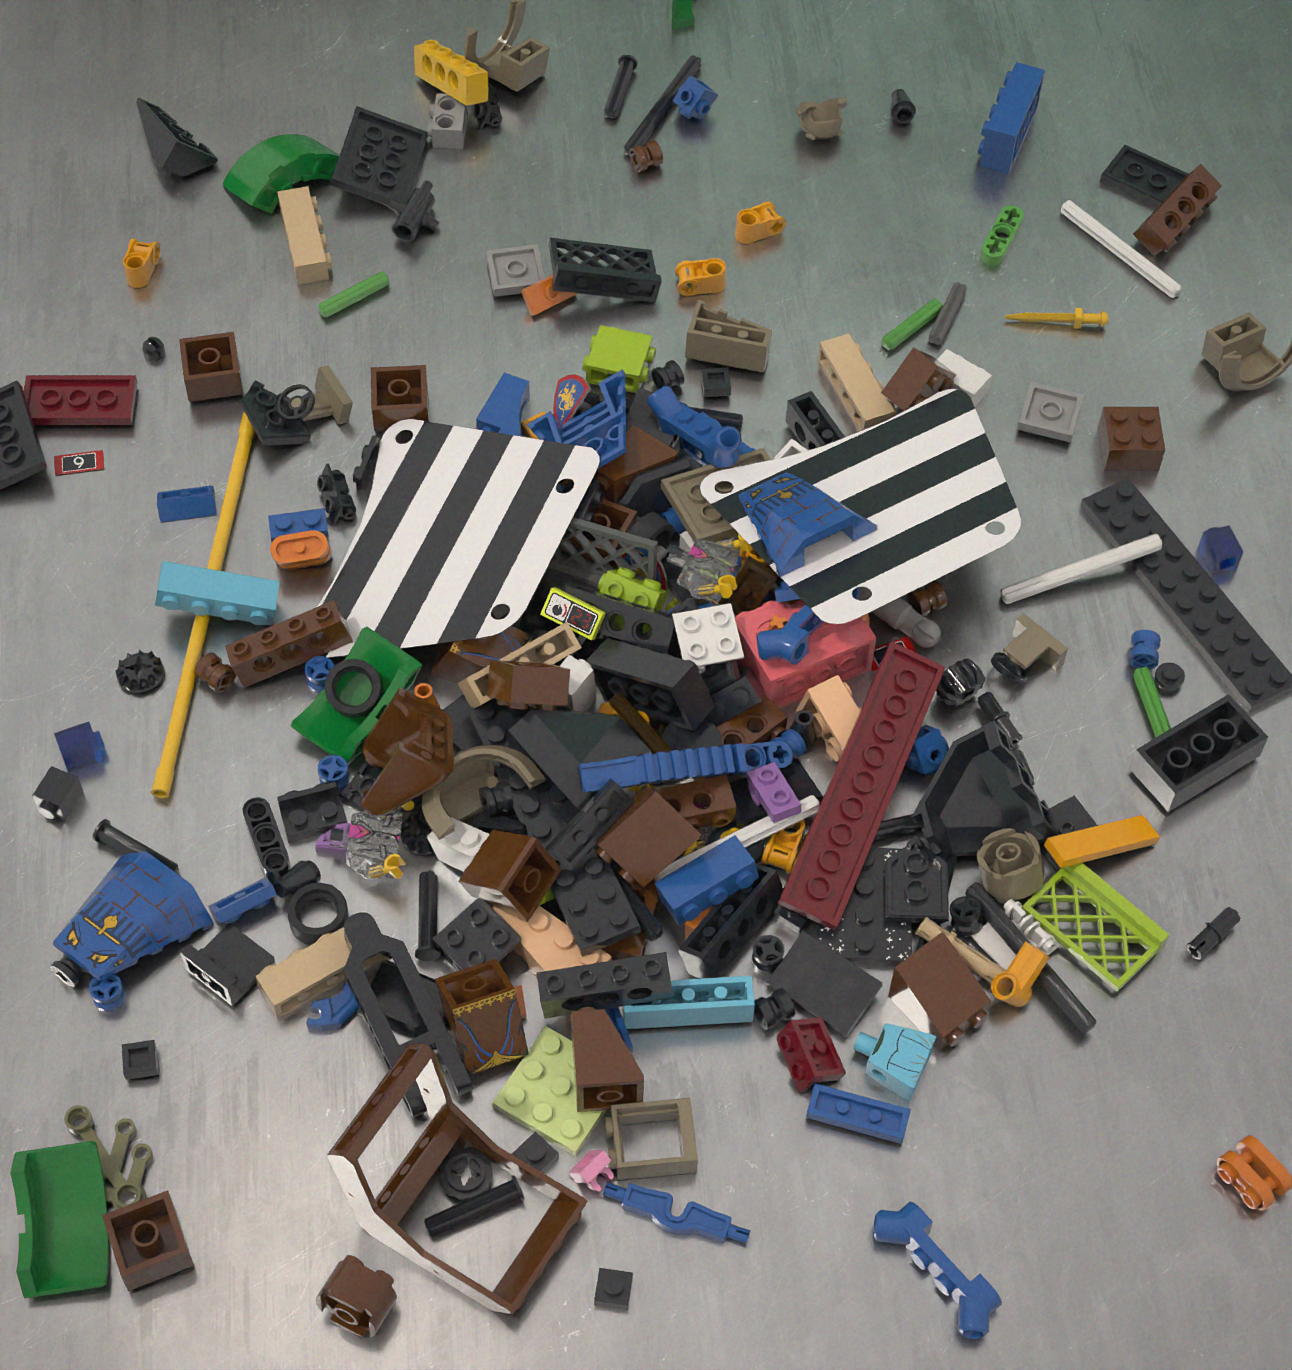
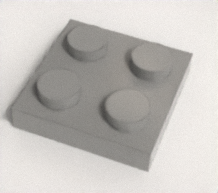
M538 244L486 251L494 297L520 294L522 289L545 279Z
M1030 382L1017 429L1071 443L1084 395Z

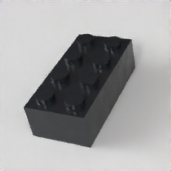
M606 638L586 660L593 669L594 681L605 703L609 702L615 694L621 693L637 711L644 712L649 718L692 731L698 727L715 707L710 691L699 673V667L691 660H683L666 653H658L645 647L641 648L627 644L624 641L619 642Z
M1228 694L1136 749L1129 769L1169 812L1259 757L1268 736Z

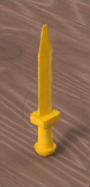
M1075 307L1074 313L1026 312L1005 316L1006 319L1022 322L1073 323L1074 329H1080L1082 324H1100V327H1103L1109 322V316L1105 311L1096 314L1083 313V309Z

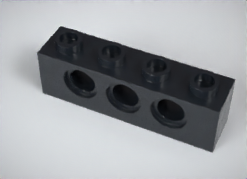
M812 391L787 401L785 422L807 450L819 448L845 438Z
M580 585L566 586V593L606 612L597 633V638L606 640V638L610 639L613 637L627 644L637 647L639 645L662 654L674 653L677 648L678 638L672 614ZM618 614L622 615L625 620V626L622 630L616 625ZM645 623L652 627L650 638H647L643 633Z
M755 863L759 878L754 880L747 888L739 889L729 895L722 903L715 905L678 948L688 974L697 978H718L779 905L777 903L784 888L777 870Z
M666 952L537 972L540 1003L545 1019L571 1015V1011H578L585 1007H593L597 1010L673 998Z

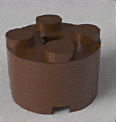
M346 1255L344 1260L338 1262L317 1295L315 1302L321 1312L326 1307L333 1313L330 1320L340 1328L364 1337L366 1332H370V1337H374L396 1302L397 1295L392 1288L394 1279L388 1273L382 1270L374 1272L365 1267L363 1262L357 1257Z

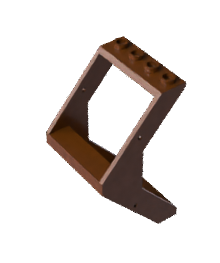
M427 1044L407 1045L327 1154L359 1225L374 1238L491 1311L513 1314L523 1305L526 1298L525 1295L533 1283L543 1275L545 1265L551 1256L560 1249L563 1244V1238L571 1226L578 1222L582 1214L581 1211L588 1202L584 1197L497 1146L452 1102L437 1056ZM416 1080L431 1122L376 1199H374L358 1158ZM456 1141L468 1148L479 1150L486 1155L489 1161L554 1200L493 1292L425 1251L397 1225Z

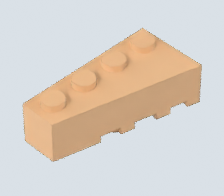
M836 675L808 689L796 712L807 710L812 713L817 738L821 736L824 739L826 753L831 760L838 762L861 708L857 707L852 699V691L848 684L842 682L840 677Z
M538 906L528 922L496 907L492 908L521 936V943L513 950L525 960L528 968L535 976H537V972L612 961V956L602 949L581 956L568 926L540 906Z

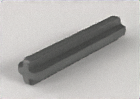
M959 282L953 284L929 333L928 340L930 343L940 345L943 342L966 294L967 287L965 284H960Z

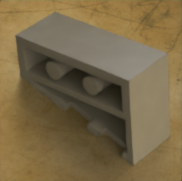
M698 299L687 331L685 357L724 366L748 369L750 371L764 372L770 353L772 330L744 318L738 321L727 316L728 311L720 308L717 312L706 307V302Z

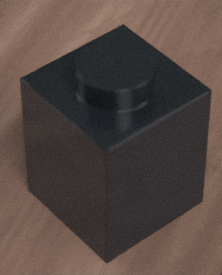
M51 766L32 796L40 814L50 819L56 817L65 821L81 797L83 789L78 776Z

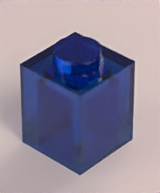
M1230 525L1220 528L1212 527L1204 531L1197 548L1211 575L1237 569L1244 552Z
M89 721L54 733L68 773L103 761L99 750L105 748L99 730L93 732Z

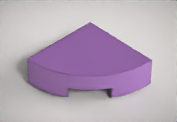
M351 823L337 824L335 828H332L344 830L342 841L330 840L331 829L325 834H321L315 844L316 852L346 855Z

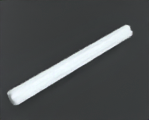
M1068 200L1063 203L1061 213L1170 298H1175L1180 294L1182 286L1074 202Z
M1158 534L1144 537L1006 586L1001 589V598L1005 604H1010L1162 549V541Z
M810 795L799 801L801 813L775 823L772 822L769 816L760 819L673 861L655 877V881L657 882L734 835L746 848L816 814L820 803L814 795Z

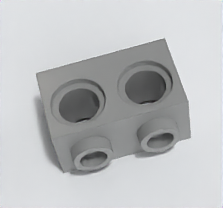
M436 93L435 104L430 105V119H433V122H428V137H432L433 148L463 149L468 115L467 106L448 94Z

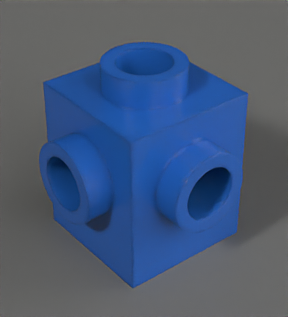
M689 75L685 83L678 89L673 102L680 107L678 111L688 119H691L693 116L702 120L710 111L711 105L718 97V94L703 81Z
M928 725L920 727L906 761L910 769L924 775H932L937 772L949 750L948 743L941 735L940 729Z

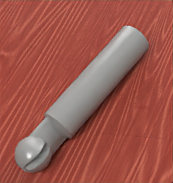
M861 587L857 600H868L872 596L871 590L867 587ZM900 597L871 611V613L894 629H899L911 637L917 645L923 648H930L940 640V627L936 622L926 619L912 609V605Z

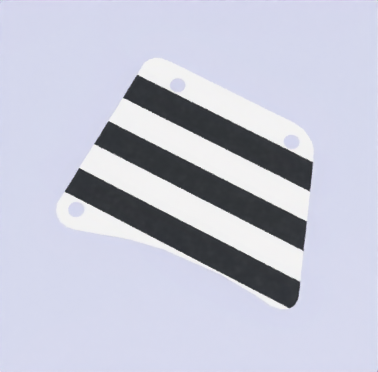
M947 389L938 392L885 422L825 446L784 458L711 473L704 478L700 486L701 494L776 573V565L769 558L767 548L758 537L757 529L748 518L739 500V495L787 472L805 480L877 525V530L855 541H852L840 530L804 548L805 565L781 577L822 621L831 624H844L857 619L1004 546L1014 539L1021 526L1018 508L971 397L959 389ZM721 481H728L734 486V489L727 494L718 493L714 488ZM990 522H1001L1005 526V531L1002 534L993 535L988 533L985 527ZM857 587H867L871 590L872 596L868 600L859 601L853 598L852 591Z
M415 419L401 420L387 429L381 439L372 490L361 525L333 583L318 605L321 606L332 600L336 601L347 621L353 642L320 656L329 658L348 655L364 627H369L398 648L493 636L510 627L526 610L600 463L597 451L590 447ZM403 430L413 432V437L408 443L399 444L396 442L395 438L399 432ZM571 479L574 481V488L568 493H559L556 491V485L559 481ZM496 605H508L510 612L504 619L496 620L492 618L491 610Z

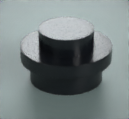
M1167 662L1157 667L1155 679L1160 688L1166 691H1173L1184 683L1185 672L1179 665Z

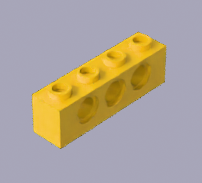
M426 40L424 44L414 45L416 76L466 106L488 101V71L479 67L478 64L465 59L464 56L453 52L451 48L444 47L436 40Z

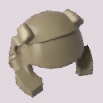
M832 98L817 104L816 101L800 103L796 108V113L799 117L800 127L803 131H806L805 136L809 140H827L834 136L840 137L843 134V130L840 129L842 125L841 108L847 106V98Z

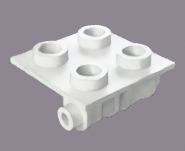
M731 603L672 614L682 659L693 661L699 667L700 674L705 672L706 665L744 658Z
M1010 899L1004 904L1005 914L1033 946L1047 955L1060 947V944L1054 937L1040 927L1038 921H1033L1034 916L1032 914L1026 916V912L1021 908L1022 905L1019 901L1015 902L1013 899ZM986 923L978 933L971 935V937L999 966L1007 970L1016 954L989 923Z

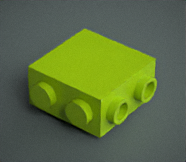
M600 325L597 335H592L590 355H585L582 371H586V381L590 384L599 385L601 381L623 369L625 372V391L637 393L642 383H647L650 371L648 365L649 363L653 364L655 360L656 348L652 347L653 336Z
M624 567L608 570L600 578L598 583L600 592L660 611L668 594V591L660 588L661 584L649 578H645L644 581L634 577V571ZM618 614L616 625L622 630L625 626V620L622 615ZM648 623L644 624L643 633L652 628Z

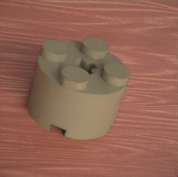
M1007 828L991 833L982 841L983 846L980 851L978 849L977 860L983 886L989 894L996 897L998 902L1006 903L1010 899L1019 900L1043 888L1044 868L1040 847L1032 834L1026 831L1025 834L1016 833L1015 829Z

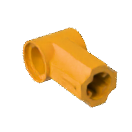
M1025 941L1006 972H1001L993 978L991 983L992 994L995 998L1014 1007L1026 1005L1032 996L1031 986L1050 957Z

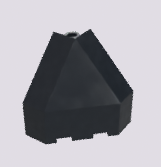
M529 707L531 710L508 730L579 811L598 792L583 793L579 764L635 755L638 757L650 752V749L617 714L558 709L550 711Z
M994 721L953 741L911 817L922 828V832L929 842L930 850L935 856L977 855L978 849L980 851L983 846L982 841L991 833L1001 829H1015L1016 833L1025 834L1026 831L1032 834L1039 844L1046 841L1049 837L1058 835L1045 800L1039 801L1033 787L1035 785L1034 780L1023 762L1019 763L1012 753L1011 748L1014 745L1009 736Z

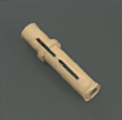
M925 917L915 933L929 942L943 932L968 968L990 984L997 974L1006 972V969L962 942V940L956 937L957 934L955 932H948L928 917Z

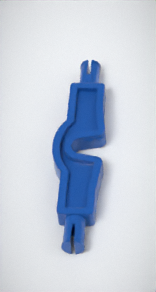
M609 1182L606 1183L603 1191V1196L622 1201V1209L651 1218L657 1226L667 1232L678 1235L695 1233L722 1243L725 1242L727 1237L745 1244L748 1242L751 1230L731 1224L732 1218L730 1216L713 1211L694 1201L688 1202L682 1215L676 1217L670 1213L673 1196L669 1193L647 1189L629 1183L626 1189Z

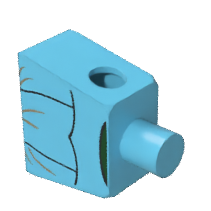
M887 1023L884 1024L878 1039L860 1032L853 1050L869 1056L865 1071L869 1077L902 1098L911 1101L932 1053L936 1036Z

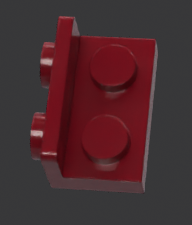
M822 1017L790 1020L777 1035L779 1048L784 1055L791 1077L795 1081L799 1092L807 1091L813 1083L840 1080L846 1074Z

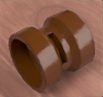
M655 140L647 142L643 147L635 146L629 150L631 163L637 172L645 171L651 165L656 167L663 164V153L658 142Z
M937 581L926 584L922 590L917 588L907 595L908 603L912 605V609L922 616H927L930 610L938 611L947 606L946 594Z
M213 652L204 655L194 670L195 676L203 682L207 681L209 687L216 693L226 691L236 678V674L231 666L223 664L222 659Z

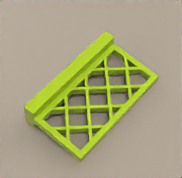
M1083 863L1061 868L1043 885L1040 891L1036 892L1021 907L1026 912V916L1032 914L1034 922L1038 921L1040 927L1049 935L1051 934L1058 943L1117 992L1154 955L1157 956L1164 949L1170 935ZM1061 880L1065 881L1072 887L1073 895H1056L1055 885ZM1038 902H1051L1052 915H1040L1033 907ZM1056 902H1073L1074 915H1057ZM1079 903H1091L1096 907L1097 915H1080ZM1058 922H1075L1076 935H1064L1059 931ZM1080 922H1097L1099 935H1082ZM1103 923H1115L1120 927L1121 935H1104ZM1082 942L1100 943L1101 956H1089L1083 951ZM1105 943H1122L1123 956H1106ZM1127 943H1139L1147 951L1142 956H1128ZM1107 963H1124L1125 973L1119 979H1116L1107 971Z

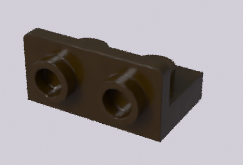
M748 556L734 576L737 589L732 590L733 594L729 598L721 596L718 605L731 603L733 613L736 616L741 612L757 609L766 603L764 597L768 592L774 593L781 578L778 577V574L773 569Z

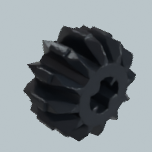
M969 658L957 661L943 672L936 689V695L947 706L956 707L957 705H962L966 700H970L973 695L977 694V691L983 687L986 678L979 666Z

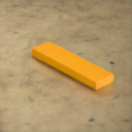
M1140 815L1049 837L1044 846L1060 868L1154 845L1158 842L1160 836L1145 816Z

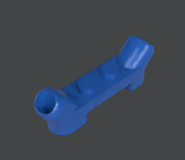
M663 386L647 398V404L657 416L659 428L663 433L672 436L677 434L703 451L705 460L715 467L725 468L737 462L739 458L737 448L741 445L742 439L741 434L735 427L726 426L721 428L680 402L669 386Z
M857 587L852 591V596L856 600L859 597L861 587ZM806 604L798 613L792 614L788 623L782 629L759 632L757 635L759 658L763 661L783 659L792 665H796L809 653V636L824 621Z
M909 1201L899 1211L879 1210L874 1218L873 1237L877 1242L905 1245L911 1251V1257L916 1265L923 1270L927 1269L935 1278L934 1282L938 1289L947 1296L950 1294L959 1304L958 1332L962 1336L980 1339L989 1333V1315L1002 1305L1001 1298L992 1285L981 1273L971 1281L966 1278L928 1236L933 1221L915 1203Z

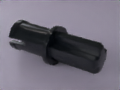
M991 692L980 695L978 697V704L989 719V723L994 721L1009 736L1013 745L1018 744V741L1022 740L1023 737L1009 719V712L1002 709Z
M1227 907L1211 923H1205L1203 930L1191 942L1186 944L1187 951L1191 953L1199 945L1200 949L1192 956L1195 959L1201 960L1217 943L1221 944L1224 941V936L1240 922L1241 918L1238 912L1231 907Z

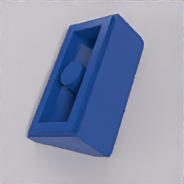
M214 486L158 492L157 508L160 521L167 522L216 515Z

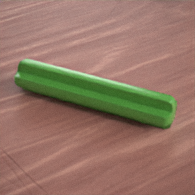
M380 271L319 303L318 309L320 314L327 318L390 284L388 276L384 271Z
M935 298L930 300L883 336L882 346L888 351L893 350L937 316L943 307L942 303Z
M1147 667L1137 668L1134 671L1133 677L1155 737H1158L1171 729L1150 669Z

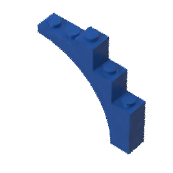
M504 372L476 418V429L522 437L520 422L530 399L529 381ZM557 483L556 491L562 493L565 487Z

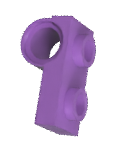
M775 762L747 772L748 788L753 801L757 806L762 805L773 823L801 813L799 800Z

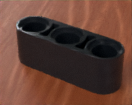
M255 797L247 800L242 808L243 816L264 878L273 885L274 881L280 879L291 869L290 860L270 804L264 798ZM257 815H263L261 818H253ZM266 840H273L272 842H270V843H268V844H263V843H262V842H264V841H266ZM275 865H282L279 869H271Z

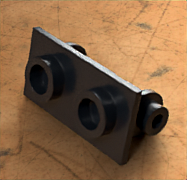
M488 84V101L474 104L475 118L478 120L480 130H482L485 123L498 126L502 121L500 107L497 106L499 102L496 88L491 84Z
M326 464L322 474L318 477L317 488L322 493L325 511L329 514L332 525H335L339 517H344L347 520L354 518L356 507L351 495H341L349 493L344 473L340 472V470L331 471L330 465Z

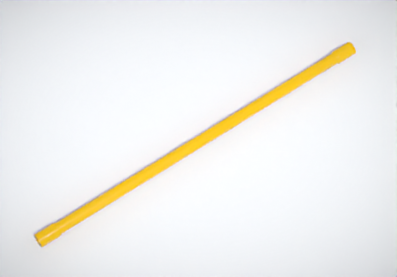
M243 412L238 431L239 437L207 569L218 571L222 569L251 443L256 433L245 412ZM195 615L160 763L156 769L151 794L157 798H168L170 795L176 758L196 679L194 670L201 658L211 615Z

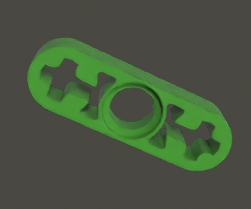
M1008 205L1001 210L982 245L980 257L985 264L996 266L1003 262L1022 226L1024 212L1021 208ZM1010 217H1012L1013 219L1011 223L1008 224L1007 220H1009ZM999 232L1006 233L1009 237L999 238L996 236V234ZM994 246L997 247V251L992 254Z

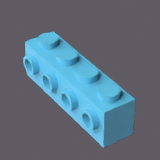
M162 561L155 606L163 607L167 610L193 612L196 615H212L226 620L236 619L251 622L255 625L265 624L272 626L280 581Z
M752 976L671 980L672 999L623 1006L626 1029L753 1022L755 1003Z

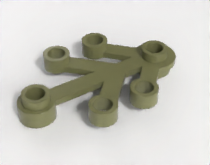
M76 1105L68 1109L64 1116V1122L68 1130L74 1135H80L84 1142L95 1141L97 1143L104 1179H109L114 1189L105 1188L107 1202L113 1203L115 1210L146 1199L147 1195L141 1186L145 1167L153 1160L150 1146L138 1144L133 1148L131 1152L133 1164L127 1181L120 1172L128 1143L137 1133L134 1122L131 1119L124 1118L116 1123V1137L111 1154L109 1155L92 1129L93 1117L90 1110L83 1105ZM80 1119L86 1120L82 1126H75L76 1121ZM123 1127H131V1130L128 1133H120V1130ZM140 1152H148V1155L144 1159L137 1158V1155ZM130 1195L136 1197L134 1202L130 1204L124 1203L126 1197Z

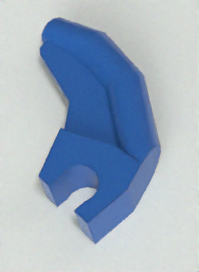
M347 982L341 993L331 999L326 998L312 1002V1012L320 1013L321 1017L318 1019L308 1018L306 1022L308 1029L325 1031L338 1028L358 1010L359 1007Z

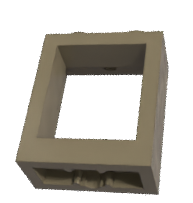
M690 1098L611 1105V1117L605 1118L607 1138L613 1137L614 1148L608 1149V1155L611 1159L609 1166L610 1169H616L617 1180L697 1173L698 1156ZM677 1120L682 1157L625 1162L621 1125Z

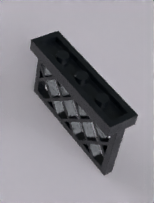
M550 237L548 245L553 270V291L656 302L662 279L661 275L656 273L652 250ZM557 248L566 249L569 252L565 254ZM584 251L591 252L594 256L590 257ZM609 254H611V255H616V256L619 257V259L616 260V259H614L613 257H611ZM576 256L583 262L579 264L572 258ZM635 258H643L646 259V261L641 263ZM599 260H603L604 262H606V263L609 264V265H607V266L605 267L604 265H602V264L599 263L598 261H599ZM627 262L628 264H630V265L633 266L634 268H633V269H629L628 267H626V266L623 265V264Z

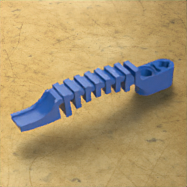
M783 741L743 745V743L729 744L719 747L711 746L693 750L692 748L682 751L674 750L667 753L658 752L653 755L648 753L638 757L635 755L607 761L579 764V772L583 793L599 791L610 778L621 788H630L635 785L639 787L650 783L658 784L664 781L672 782L679 779L717 777L730 773L743 776L747 775L749 771L773 762L781 769L791 763L792 750ZM745 755L749 759V765L746 763Z

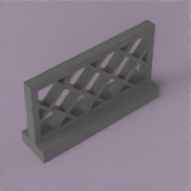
M575 517L572 518L567 528L570 533L563 535L559 543L568 553L556 549L547 567L598 588V583L604 573H607L608 570L618 569L608 564V562L614 560L619 567L632 571L641 568L648 576L645 577L635 573L634 577L643 581L645 578H649L660 583L657 580L658 542ZM581 532H590L596 540L590 543ZM575 537L583 548L577 551L568 539ZM608 540H617L623 548L617 551ZM601 545L609 556L603 558L594 547ZM635 547L647 549L648 557L643 559ZM588 552L595 561L583 558L582 554ZM627 552L636 563L629 566L621 555Z

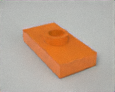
M553 275L521 290L530 315H536L578 293L553 291Z

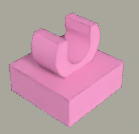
M591 1150L568 1172L576 1183H586L589 1189L598 1192L602 1189L596 1181L599 1173L607 1180L614 1178L611 1169L605 1167L611 1159L604 1150Z

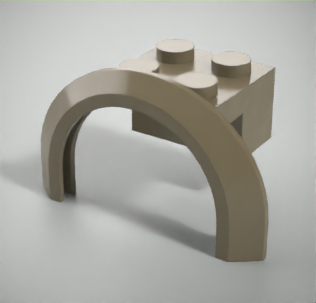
M527 0L510 1L504 29L497 42L485 55L479 58L476 56L478 30L472 31L471 26L466 30L464 46L465 59L478 64L479 67L488 71L489 78L495 79L517 92L545 74L550 47L531 37L515 47L512 46L522 25Z
M1249 312L1207 330L1201 355L1219 371L1220 382L1226 389L1236 392L1254 390L1278 378L1292 364V341L1280 359L1263 345L1266 327Z
M495 745L468 748L453 755L454 769L448 779L422 794L423 814L429 827L439 840L455 832V825L449 816L474 827L473 819L484 812L480 801L479 789L485 786L492 788L499 783L494 775L493 761L503 763L514 769L529 789L546 781V779L527 756L514 749Z

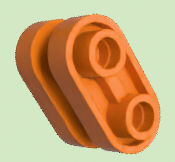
M311 530L278 536L271 543L270 553L280 568L295 570L325 564L331 557L332 549L323 533Z
M1247 1135L1236 1144L1238 1154L1228 1150L1217 1159V1172L1221 1179L1228 1184H1232L1241 1194L1243 1202L1251 1209L1264 1211L1275 1202L1273 1192L1283 1196L1292 1189V1176L1288 1170L1254 1136Z

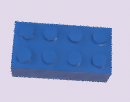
M1016 62L1012 72H1007L1004 80L1005 88L1000 87L996 102L998 104L992 105L989 113L990 121H985L982 128L981 136H985V139L981 140L978 154L981 155L980 166L1009 174L1038 108L1045 70Z

